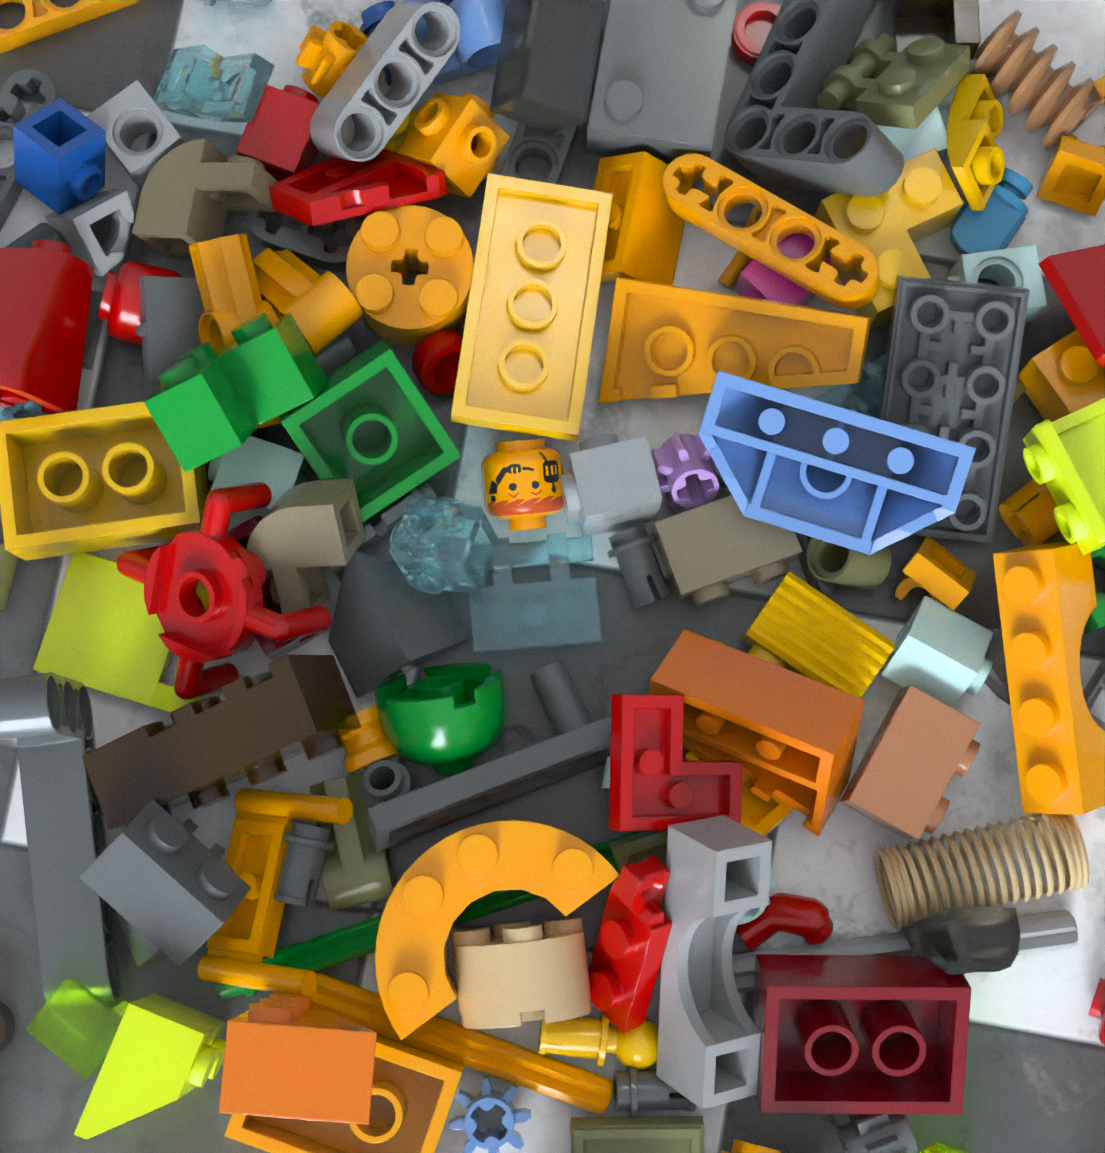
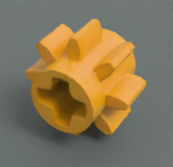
M334 21L329 25L326 32L313 24L299 47L301 52L295 60L296 64L304 67L301 76L305 85L318 96L325 98L368 38L359 29L346 22Z

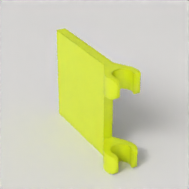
M87 553L73 554L33 670L41 673L52 672L81 682L86 687L169 713L190 702L203 700L201 696L190 700L181 699L175 694L173 686L162 683L172 651L165 646L158 635L165 633L157 613L148 614L144 600V584L122 575L117 569L116 562ZM197 587L196 595L201 599L204 609L207 611L209 607L208 590Z

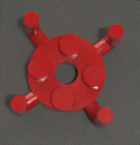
M264 482L223 487L210 491L205 501L201 529L177 534L168 544L123 552L117 559L116 566L122 575L144 584V600L148 614L157 613L165 633L158 635L165 646L179 656L174 691L181 699L190 700L221 691V687L239 679L238 670L231 663H223L205 669L204 663L227 658L248 650L253 645L256 633L273 641L283 642L324 631L330 626V613L322 605L279 614L263 607L262 586L266 579L264 564L258 555L247 552L238 541L227 534L231 513L264 508L270 504L272 493L269 486ZM199 580L203 582L209 593V607L207 611L204 609L201 599L196 595Z

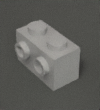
M616 434L600 435L580 442V451L569 453V473L559 475L564 512L568 524L579 521L583 537L656 520L663 498L647 435L618 442Z

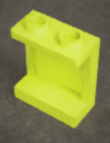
M1105 398L1053 422L1047 419L1038 423L1022 439L1026 446L1023 449V458L1029 473L1038 484H1046L1057 505L1054 508V518L1061 534L1069 543L1073 544L1076 542L1083 556L1105 546Z

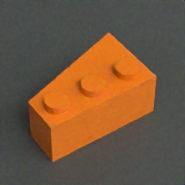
M684 629L650 679L649 694L684 695L683 747L702 760L742 762V774L755 782L750 790L752 793L766 802L774 794L792 805L806 816L802 826L819 837L849 783L865 700L846 693L837 687L828 686L785 669L779 664L767 662L729 647L718 640L709 639Z
M271 993L270 998H260V1003L249 1004V1010L227 1021L219 1113L369 1125L377 1032L328 1009L310 1008L311 996Z

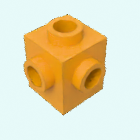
M436 92L432 99L427 101L418 110L413 128L396 153L444 170L447 193L471 198L482 179L487 177L488 173H491L495 168L498 155L510 136L493 120L495 111L481 98L471 93H464L461 97Z

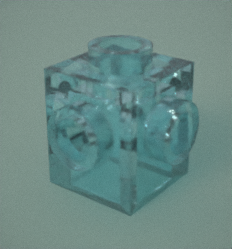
M410 497L402 520L395 524L391 532L389 553L405 576L406 581L413 588L421 592L440 594L443 590L480 595L500 540L481 506L465 504L451 497H439L436 500Z

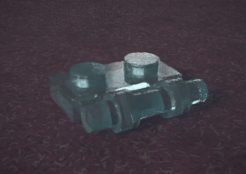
M566 532L547 533V540L509 543V537L491 538L490 545L465 547L467 572L492 570L494 586L468 588L474 654L602 642L596 577L570 579L569 563L594 561L592 536L566 538ZM540 565L550 566L551 581L513 584L512 568Z

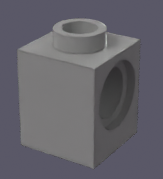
M138 80L86 116L105 130V145L140 191L156 163L169 151L184 143L180 134ZM146 133L157 135L155 143L149 149L140 152L131 150V145L138 136Z

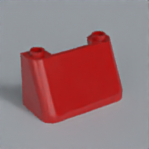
M37 239L32 241L31 248H0L1 407L14 408V403H28L29 399L42 405L41 413L45 415L77 411L94 267L72 255L71 247L65 243L55 240Z

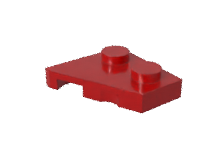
M382 149L373 159L365 162L330 157L269 186L273 210L298 219L308 226H321L337 220L440 198L447 194L444 170Z

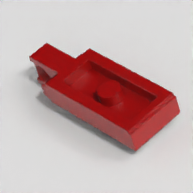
M654 855L632 865L629 863L623 865L619 878L613 883L608 895L588 971L591 991L590 1001L623 1034L636 1029L645 1021L673 924L660 909L671 871Z

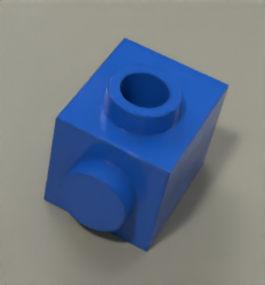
M61 97L13 125L15 182L58 215L81 201L91 199L105 186V130Z

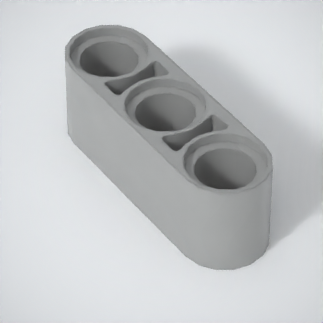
M403 1L395 4L386 13L317 107L310 120L312 142L320 152L330 157L365 162L373 159L382 151L455 51L460 41L461 27L459 19L452 8L441 2ZM423 16L428 30L424 43L420 45L416 38L415 28L418 19ZM387 66L392 79L388 92L383 96L378 86V77L382 68ZM350 115L354 120L355 135L352 141L345 146L341 138V126Z

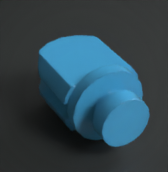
M1005 168L1002 180L995 185L984 211H972L966 200L953 219L950 228V242L954 251L961 256L963 254L1006 249L1024 223L1025 216L1029 212L1028 207L1020 199L1025 200L1033 189L1032 184L1019 173Z

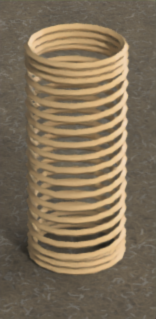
M1032 814L1029 818L1021 815L1018 821L1010 818L1007 823L999 820L996 826L987 823L985 828L976 826L973 831L965 828L962 834L957 831H953L951 836L943 833L939 839L931 836L928 842L920 838L917 845L909 841L906 847L897 844L896 847L890 845L889 848L884 846L882 850L878 848L874 855L876 877L883 905L892 927L898 931L901 928L906 930L908 926L914 928L917 919L921 924L926 925L928 915L932 921L937 923L940 914L944 919L948 920L951 911L959 918L963 910L971 915L974 907L982 913L986 905L993 910L997 903L1005 907L1008 900L1016 905L1019 898L1028 902L1031 895L1039 900L1042 893L1050 897L1054 890L1062 894L1064 889L1072 892L1073 889L1076 891L1079 888L1085 889L1089 883L1090 876L1086 846L1081 830L1072 814ZM1034 819L1038 821V827L1033 823ZM1023 821L1027 824L1026 830L1022 826ZM1012 824L1016 827L1015 834L1011 829ZM1000 827H1003L1005 830L1004 837L1000 832ZM989 829L993 832V841L989 835ZM978 832L982 835V844L977 837ZM967 834L971 838V848L966 840ZM1033 835L1040 850L1047 876L1048 889L1041 876L1034 849ZM955 837L960 841V851L955 843ZM944 839L949 844V855L944 847ZM1022 839L1029 853L1032 869L1035 876L1036 890L1029 876L1023 852ZM933 842L937 846L938 859L933 850ZM1011 842L1013 844V847L1019 860L1021 872L1023 875L1025 893L1021 887V884L1017 876L1012 855ZM922 845L926 849L927 862L921 852ZM1000 846L1004 853L1008 869L1010 872L1013 894L1010 890L1009 884L1006 879L1001 858ZM911 848L915 852L916 866L910 855ZM989 849L992 854L996 870L998 873L1002 897L999 893L998 887L995 882L990 861ZM899 850L902 852V854H903V856H904V861H903V859H902V856H901ZM978 853L988 881L990 898L984 885ZM967 857L973 871L979 901L973 888ZM957 864H958L959 870H960V872H961L962 880H963V883H964L965 892H966V897H967V902H966V899H965L964 894H963V891H962V887H961V883H960V879H959V875H958V870H957ZM946 868H947V871H948V874H949V877H950V881H951V884H952V888H953V892H954V897H955V903H954V900H953V897H952V894H951V890H950V886H949V882H948V878H947V873H946ZM1052 869L1056 875L1057 880L1059 881V886L1055 881ZM935 872H936V875H937V878H938V881H939V885H940V889H941V893H942V897H943V903H942V900H941V897H940V893H939V889H938V885H937V881H936ZM925 879H926L927 886H928V890H929V893H930L931 903H930V900H929V896H928V892H927V888H926V884H925Z

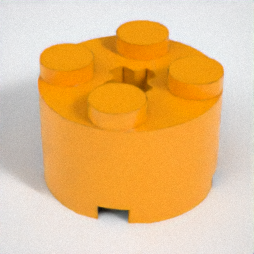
M416 205L395 207L385 211L374 212L367 216L350 245L346 261L348 285L351 293L361 306L363 311L362 318L366 324L386 342L400 347L417 348L420 342L428 335L444 329L455 330L460 324L462 325L465 322L474 261L471 247L460 225L454 219L436 210ZM409 271H421L422 274L417 275L415 279V285H404L402 278L407 277Z

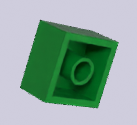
M384 339L326 376L327 383L314 399L279 415L281 424L320 480L354 479L362 522L461 457V454Z

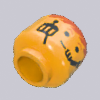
M545 438L496 442L495 452L488 454L482 460L481 474L485 510L494 518L508 519L509 531L546 528V515L558 513L564 508L559 476L564 474L563 458L558 450L546 448Z

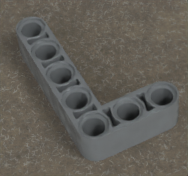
M784 0L724 134V146L762 184L771 187L871 197L888 191L898 181L904 167L903 154L866 114L853 111L820 109L817 104V96L823 90V83L826 77L838 66L847 64L875 0Z
M52 672L0 679V745L15 747L18 750L41 979L46 1003L50 1009H59L118 1000L121 992V969L114 908L79 878L107 847L104 815L82 758L83 755L96 749L93 715L88 691L83 683Z

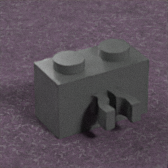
M152 799L79 878L180 967L227 921L251 887L227 863L220 860L225 850L219 844L215 843L208 849L192 835L198 826L190 818L182 824L176 817L170 815Z

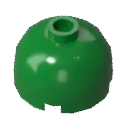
M455 663L424 668L427 678L408 686L405 674L393 677L378 686L374 692L382 729L388 741L400 756L419 765L433 766L434 772L437 774H455L471 768V759L488 751L498 740L507 717V694L503 671L499 668L492 674L491 664Z

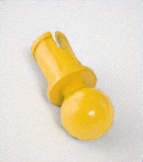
M601 1013L600 1019L578 1017L551 1023H545V1020L541 1019L538 1054L545 1055L546 1053L596 1059L597 1066L603 1067L606 1053L615 1054L618 1061L624 1066L636 1067V1070L647 1069L657 1062L658 1026L649 1019L645 1018L643 1024L624 1034L618 1028L609 1027V1019L603 1013Z

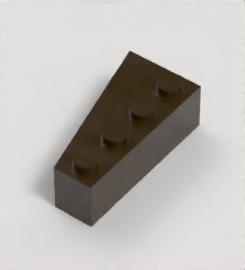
M286 655L269 663V672L251 678L250 676H244L221 687L226 698L223 702L220 696L190 702L171 712L172 724L165 727L163 721L144 725L83 755L84 764L108 828L115 829L127 826L152 799L170 815H172L171 809L187 802H191L193 810L201 809L230 797L227 785L245 777L248 778L250 786L286 773L288 770L284 761L305 752L308 761L344 748L345 743L342 736L361 728V724L334 655Z

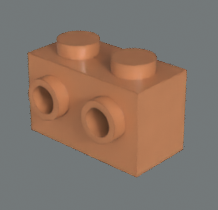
M912 685L899 690L839 802L907 840L919 839L923 831L932 834L948 809L950 800L942 795L953 774L962 777L978 753L980 743L973 740V737L981 723Z

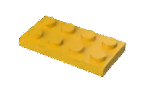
M488 173L450 422L577 442L613 193Z

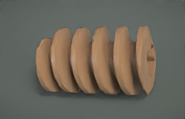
M1016 10L999 24L976 50L972 60L976 58L977 60L971 74H985L986 78L995 75L990 87L996 99L1013 92L1006 107V111L1011 116L1020 114L1029 108L1031 109L1024 124V128L1029 133L1048 125L1049 127L1041 145L1049 150L1058 145L1062 135L1067 137L1070 134L1072 135L1098 108L1105 97L1091 104L1087 101L1095 83L1091 78L1073 87L1069 84V80L1076 67L1073 61L1055 70L1051 67V63L1058 50L1055 44L1037 53L1033 50V46L1040 33L1037 27L1018 36L1015 30L1022 13Z

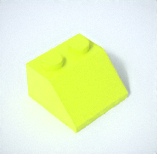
M157 993L128 1003L74 1135L87 1140L174 1102L197 1086L202 1088L207 1078L214 1080L224 1060L226 1041L220 1039L227 1022Z

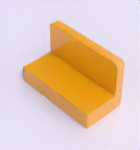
M645 151L604 157L599 160L594 190L613 193L600 283L616 282L618 277H628L673 285L685 219L670 209L663 187V174L668 164ZM685 181L681 183L684 195L692 189V184Z

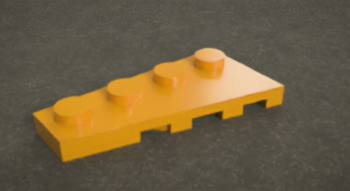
M618 277L615 284L599 403L709 394L712 391L718 371L778 389L858 383L861 381L872 317L641 279Z

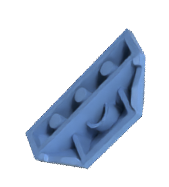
M722 371L717 372L698 433L743 516L868 555L954 514L976 448Z

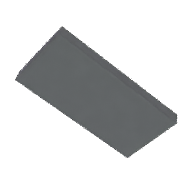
M897 275L878 419L976 448L956 512L911 535L987 543L993 542L1030 289Z

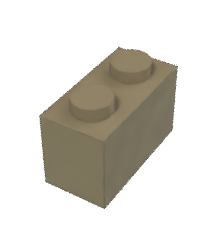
M732 495L654 522L651 532L655 535V544L677 603L693 598L695 607L712 603L730 595L731 591L728 584L752 576L755 585H761L785 576L789 571L791 572L788 563L795 561L802 553L800 543L794 531L743 516Z

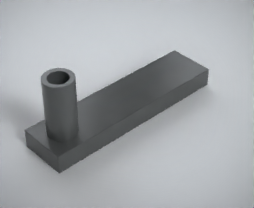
M553 662L541 667L531 675L530 679L556 737L367 808V830L376 852L606 764L607 757H610L611 716L592 722L565 662Z

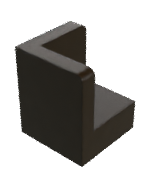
M897 0L892 10L893 32L897 45L895 52H902L912 41L935 37L942 39L945 44L969 45L970 58L972 60L981 43L978 0Z

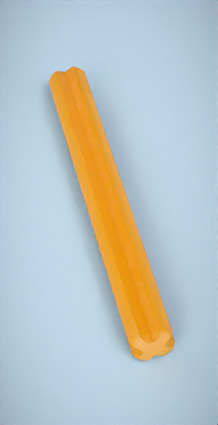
M316 973L318 985L314 995L311 997L310 1008L328 1009L377 1032V1034L598 1115L604 1114L609 1106L614 1090V1084L609 1078L555 1058L540 1055L538 1052L484 1032L463 1028L462 1024L434 1015L401 1040L389 1021L380 994L323 973Z

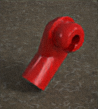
M776 893L769 897L771 903L766 906L764 912L758 918L738 925L735 931L752 952L779 931L799 935L809 945L821 944L831 936L833 922L829 917L828 908L816 898L789 893Z

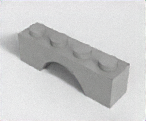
M724 815L668 825L666 867L671 872L665 890L664 915L673 924L661 963L656 1076L702 1110L757 1095L761 1032L749 1017L739 996L733 972L732 947L736 928L743 915L750 909L769 905L772 840Z

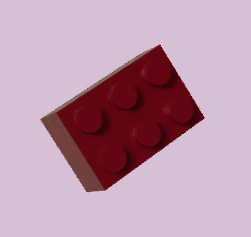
M756 954L752 1021L761 1032L757 1095H755L760 1113L962 1115L971 986L953 956Z

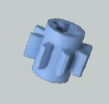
M486 1075L483 1076L481 1092L475 1097L467 1091L459 1090L456 1098L462 1106L467 1108V1112L464 1116H456L450 1119L448 1125L449 1129L452 1130L465 1129L468 1139L465 1142L462 1153H472L476 1146L488 1149V1153H499V1147L506 1142H509L518 1149L524 1146V1140L521 1134L514 1130V1124L531 1119V1109H515L512 1100L516 1095L518 1085H509L503 1093L492 1090V1082L489 1076ZM495 1104L502 1107L504 1111L501 1123L505 1129L500 1131L492 1126L486 1133L479 1131L477 1125L480 1116L475 1109L479 1106L481 1109L489 1111Z

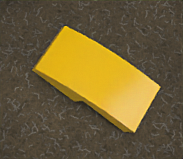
M966 74L960 80L950 106L947 121L946 142L948 157L972 211H984L995 185L1002 180L1005 170L1004 153L994 140L1002 131L1004 112L1001 103L996 100L985 74Z

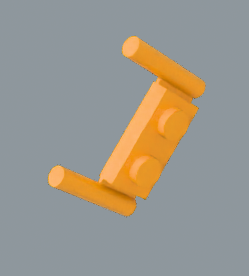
M241 788L237 791L234 799L235 809L238 814L237 818H234L225 863L251 889L227 921L208 939L206 946L208 947L207 954L198 963V976L201 980L312 997L318 985L317 975L314 971L262 963L263 957L271 959L274 957L285 905L284 902L273 899L274 893L277 892L288 842L282 840L283 833H290L292 819L345 825L352 818V802L348 798Z

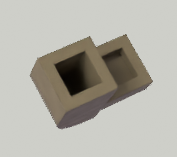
M207 139L188 141L165 154L148 174L139 197L132 233L164 256L191 257L189 245L223 236L227 211L278 212L273 210L269 186L278 181L264 170L265 166L261 162L245 156L227 157Z
M354 479L316 480L294 486L278 499L252 531L246 551L258 555L264 564L265 570L272 569L270 592L273 601L278 605L280 604L282 614L316 605L325 606L330 596L323 567L347 565L365 540L366 536Z

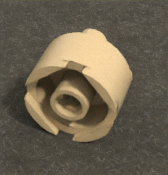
M582 917L543 921L544 931H542L541 924L532 925L531 920L493 924L494 937H491L489 927L452 931L451 940L458 994V1009L461 1014L463 1028H510L522 1026V1022L544 1019L545 1023H551L590 1014L591 991Z

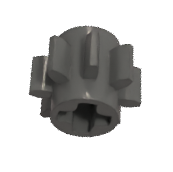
M848 1114L851 1122L836 1128L844 1153L918 1152L913 1132L905 1114Z

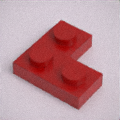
M612 694L609 829L617 831L668 830V825L724 815L741 824L742 762L732 760L683 761L684 695Z

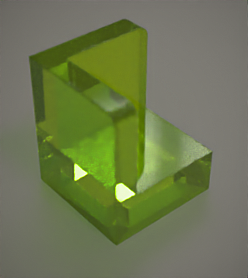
M71 977L62 982L25 1029L87 1080L101 1070L128 1003L124 1000L115 1007L110 1008L77 979Z

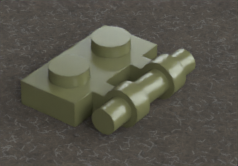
M880 33L874 39H866L852 51L849 64L838 66L826 77L823 83V90L817 96L818 107L825 110H839L840 108L856 109L857 112L866 114L875 125L917 129L970 71L969 45L945 44L940 38L928 37L912 41L902 52H895L897 45L894 38L887 33Z

